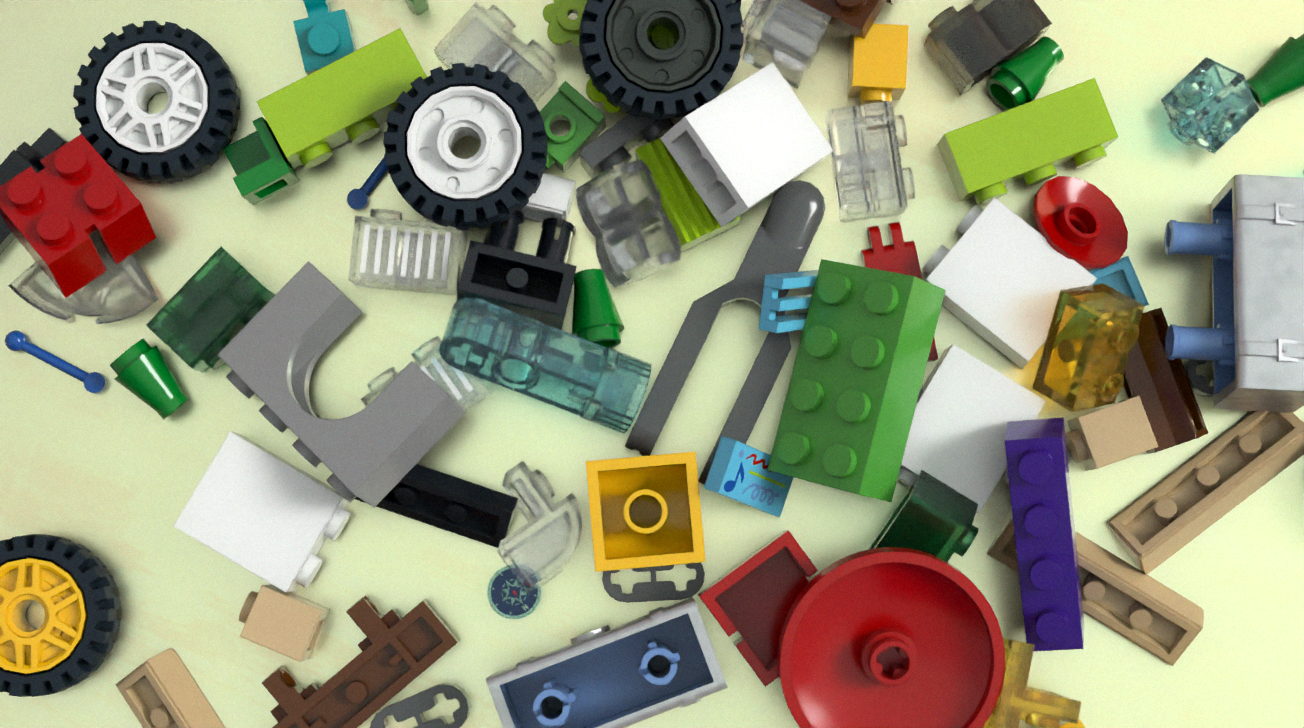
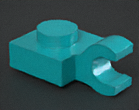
M303 0L308 18L293 21L307 75L356 51L348 13L345 9L331 12L329 0Z

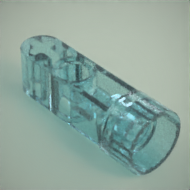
M471 297L460 299L453 305L439 348L442 359L458 370L579 415L580 418L622 434L627 432L636 417L651 374V364L615 349L600 346L485 300Z

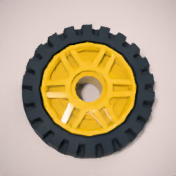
M45 534L23 535L0 541V692H7L10 696L36 697L66 690L87 679L91 672L96 671L103 664L105 654L111 652L116 642L112 638L114 632L119 631L121 619L116 618L117 609L121 608L120 597L114 595L113 588L116 587L113 577L107 575L104 571L105 564L99 558L93 557L90 554L91 551L83 545L71 542L72 540ZM34 600L41 604L45 612L44 622L38 629L31 627L26 619L27 607Z

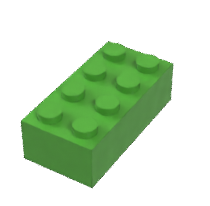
M821 259L768 464V471L892 502L945 289L915 276Z

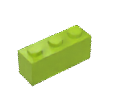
M399 28L256 102L291 167L294 169L303 164L304 168L308 169L328 160L333 155L331 149L351 140L352 144H358L376 135L380 131L379 125L387 121L390 110L394 111L397 107L396 100L403 91L407 93L412 88L411 83L421 76L422 79H425L427 76L404 33Z
M1093 78L945 133L937 145L959 201L963 202L975 197L977 204L980 205L992 201L994 197L997 199L1006 195L1008 192L1005 186L1016 181L1025 179L1027 186H1032L1057 175L1056 166L1074 160L1076 167L1079 168L1103 159L1107 156L1105 148L1118 138V134L1096 79Z

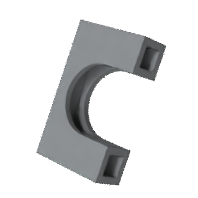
M308 261L219 352L218 356L232 369L226 378L247 398L250 399L256 394L265 403L259 409V412L280 432L283 433L289 428L298 437L292 446L314 467H317L322 462L332 472L326 481L344 499L351 503L358 497L375 508L466 411L431 377L411 361L360 412L335 420L317 418L309 400V381L313 368L325 350L354 322L362 311Z

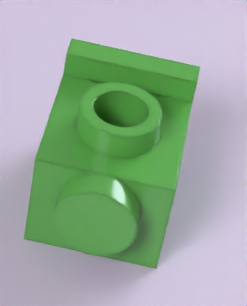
M566 81L562 83L558 88L559 91L540 111L547 135L546 169L555 164L564 173L580 157V150L596 139L607 127L605 115ZM557 120H565L571 125V129L564 136H556L550 131L552 124Z

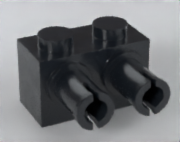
M516 210L512 213V217L508 219L506 227H502L503 222L501 223V221L492 223V227L487 228L483 243L470 240L457 289L456 313L560 338L577 267L567 264L576 227L572 223L563 220L559 239L555 240L554 236L558 218L544 219L536 256L517 252L515 247L521 224L524 221V214Z

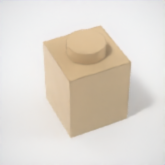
M1140 396L1120 401L1067 421L1071 430L1065 434L1068 449L1076 463L1083 462L1086 471L1099 469L1159 447Z
M272 584L261 585L259 592L251 591L243 604L239 621L245 623L240 637L302 662L310 659L330 608L294 593H286Z

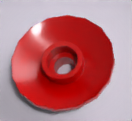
M1058 176L1046 181L1035 194L1033 214L1038 229L1054 250L1068 259L1075 260L1085 268L1103 269L1120 260L1127 249L1128 231L1118 208L1096 186L1077 177Z

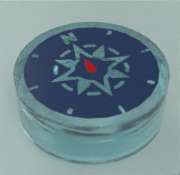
M509 565L499 569L492 576L488 584L487 596L491 607L500 616L508 619H521L534 612L540 604L542 585L538 576L531 569L522 565Z

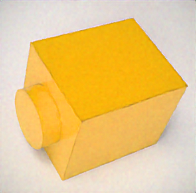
M873 23L865 39L850 34L847 98H860V104L869 107H886L892 104V100H900L906 89L909 25Z

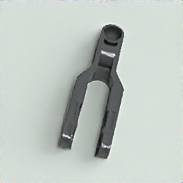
M798 180L788 182L782 186L775 194L734 280L693 301L625 444L626 448L635 449L643 456L651 455L656 441L673 410L679 393L700 354L720 310L736 300H749L761 307L765 275L798 272L820 226L826 208L823 195L813 184ZM779 289L778 298L786 297L789 289ZM776 311V316L785 315V311ZM768 332L698 479L699 483L705 485L722 436L746 444L791 350L789 332Z

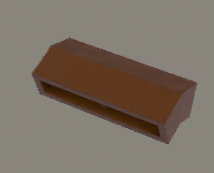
M1162 308L1139 314L1101 329L1126 399L1140 396L1159 446L1146 451L1147 454L1156 453L1208 434L1181 359L1168 360L1166 358L1165 337L1168 324Z

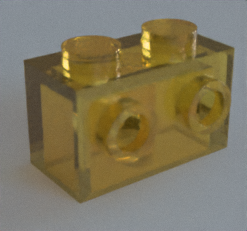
M1104 283L1060 290L1032 388L1070 412L1115 403L1116 397L1124 384L1123 374L1131 349L1139 336L1138 326L1144 305Z

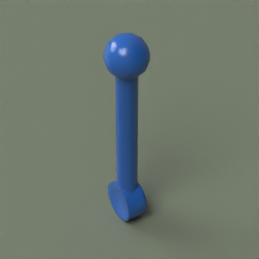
M385 157L360 189H353L349 192L347 203L352 209L362 211L368 207L370 200L368 195L388 170Z
M11 331L6 335L5 344L11 351L23 350L84 383L85 389L91 393L98 394L106 389L107 379L103 374L85 372L28 342L21 331Z

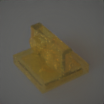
M1003 637L1005 647L1004 680L996 706L983 728H1018L1020 720L1042 728H1059L1060 721L1077 724L1082 701L1060 693L1027 686L1035 645Z

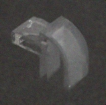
M522 461L505 472L502 485L510 496L518 498L517 507L528 523L501 540L497 553L528 596L559 575L568 565L580 541L582 515L573 493L554 505L551 498L555 496V493L549 481L540 470L536 469L531 472L525 462Z

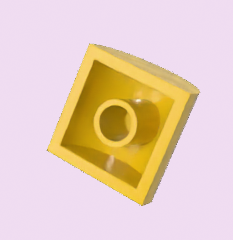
M696 451L586 461L595 572L706 562Z

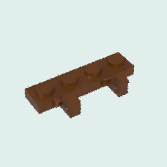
M365 595L346 610V613L367 636L358 644L362 652L321 687L317 688L312 683L303 690L301 685L283 665L264 679L262 682L263 686L279 703L270 711L278 722L272 728H357L456 645L459 640L425 599L401 618L394 609H391L383 616Z

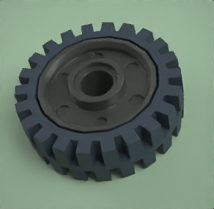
M588 0L582 14L579 29V48L586 74H589L593 86L599 93L602 92L607 97V101L616 108L620 107L626 110V113L632 116L647 117L648 120H661L667 118L675 119L690 114L714 99L730 81L738 66L744 33H741V25L743 23L740 10L737 11L734 5L736 0ZM653 25H663L669 28L674 37V46L667 50L653 47L648 40L647 29Z

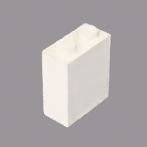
M773 62L685 116L660 138L721 227L739 217L834 151L823 136L819 126L814 123L794 94L790 84L783 78Z
M994 197L984 210L976 204L956 228L963 236L951 250L942 245L922 270L929 275L926 282L946 290L942 302L946 309L1023 369L1097 278L1075 260L1068 259L1054 250L1042 234Z
M952 344L944 350L921 388L922 393L917 400L897 480L912 488H915L918 481L937 492L932 499L935 503L961 517L964 510L970 513H980L1007 468L1005 435L1008 422L1036 420L1046 400Z
M229 432L179 515L174 527L287 593L296 591L299 584L305 588L308 587L323 562L322 559L317 557L318 552L327 537L334 541L339 536L351 513L345 510L348 501L332 487L245 436Z

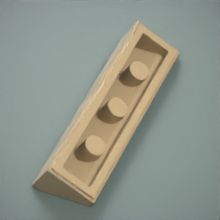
M1252 411L1106 523L1107 527L1136 565L1145 574L1150 573L1303 456L1304 422L1293 412Z
M1011 510L989 547L987 554L1019 573ZM1075 531L1083 612L1173 666L1203 629V609Z
M172 648L148 659L115 684L143 728H225L178 654Z

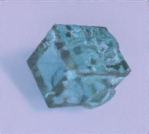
M1205 57L1161 99L1171 120L1168 123L1171 133L1181 143L1187 146H1191L1194 143L1213 154L1232 136L1237 134L1259 111L1244 75L1208 57Z

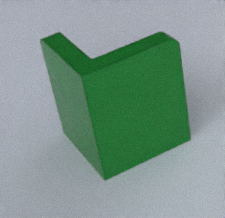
M263 117L252 121L257 131L225 148V154L237 175L233 177V180L241 196L252 205L300 182L269 124Z

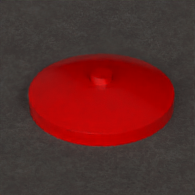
M885 547L860 551L846 556L822 570L803 588L793 602L785 618L778 644L777 660L781 688L788 708L800 728H983L996 706L1004 680L1005 647L998 619L985 596L967 576L953 565L934 555L908 548Z

